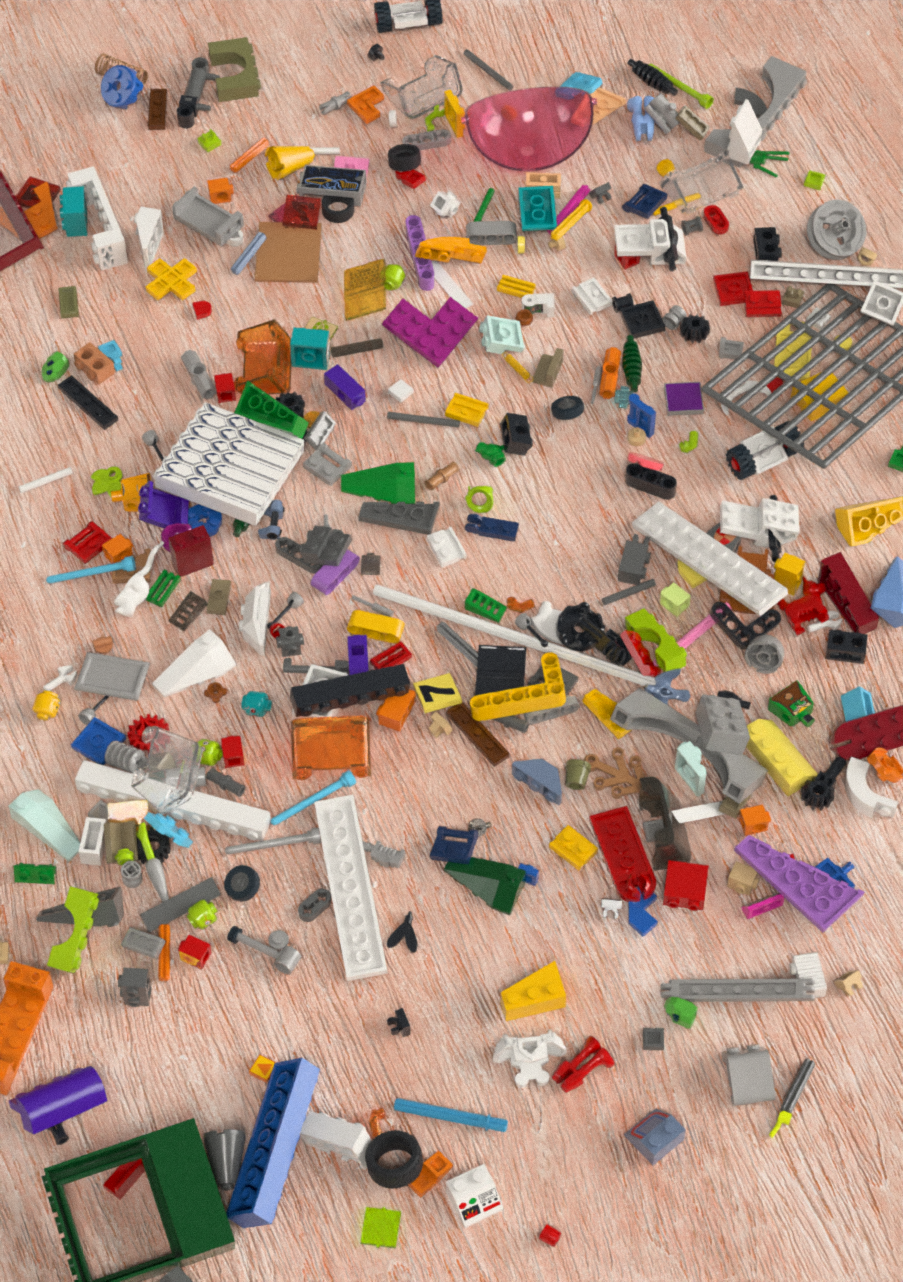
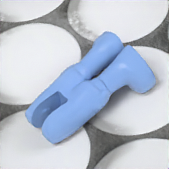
M635 96L627 101V109L633 113L631 121L633 123L636 141H641V134H646L647 141H652L655 121L646 110L645 115H642L641 96ZM644 97V108L650 103L651 100L654 99V97Z

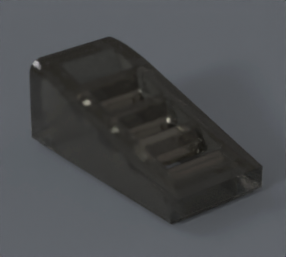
M190 591L168 621L182 631H185L208 604L205 599ZM194 602L197 606L195 607L191 603ZM187 607L193 610L192 613L187 610ZM184 612L185 614L189 615V617L186 618L181 614ZM177 618H180L185 622L181 624L177 621Z

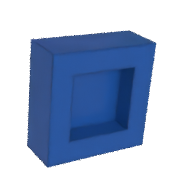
M520 863L518 868L526 871V883L536 886L539 880V870L531 865Z

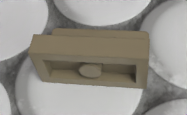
M557 348L554 356L542 354L533 376V383L553 388L563 363V349Z
M135 821L104 823L107 863L118 864L114 857L121 849L132 851L134 853L133 860L137 861Z

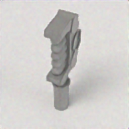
M362 841L364 850L371 852V859L377 863L379 862L384 867L399 868L406 855L404 849L397 851L387 846L384 847L380 841H377L375 845Z

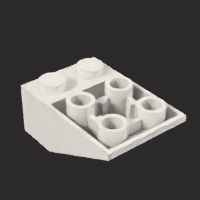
M746 99L743 105H739L736 117L733 116L730 126L732 129L729 133L730 142L727 150H729L730 159L748 165L761 142L762 128L749 100Z

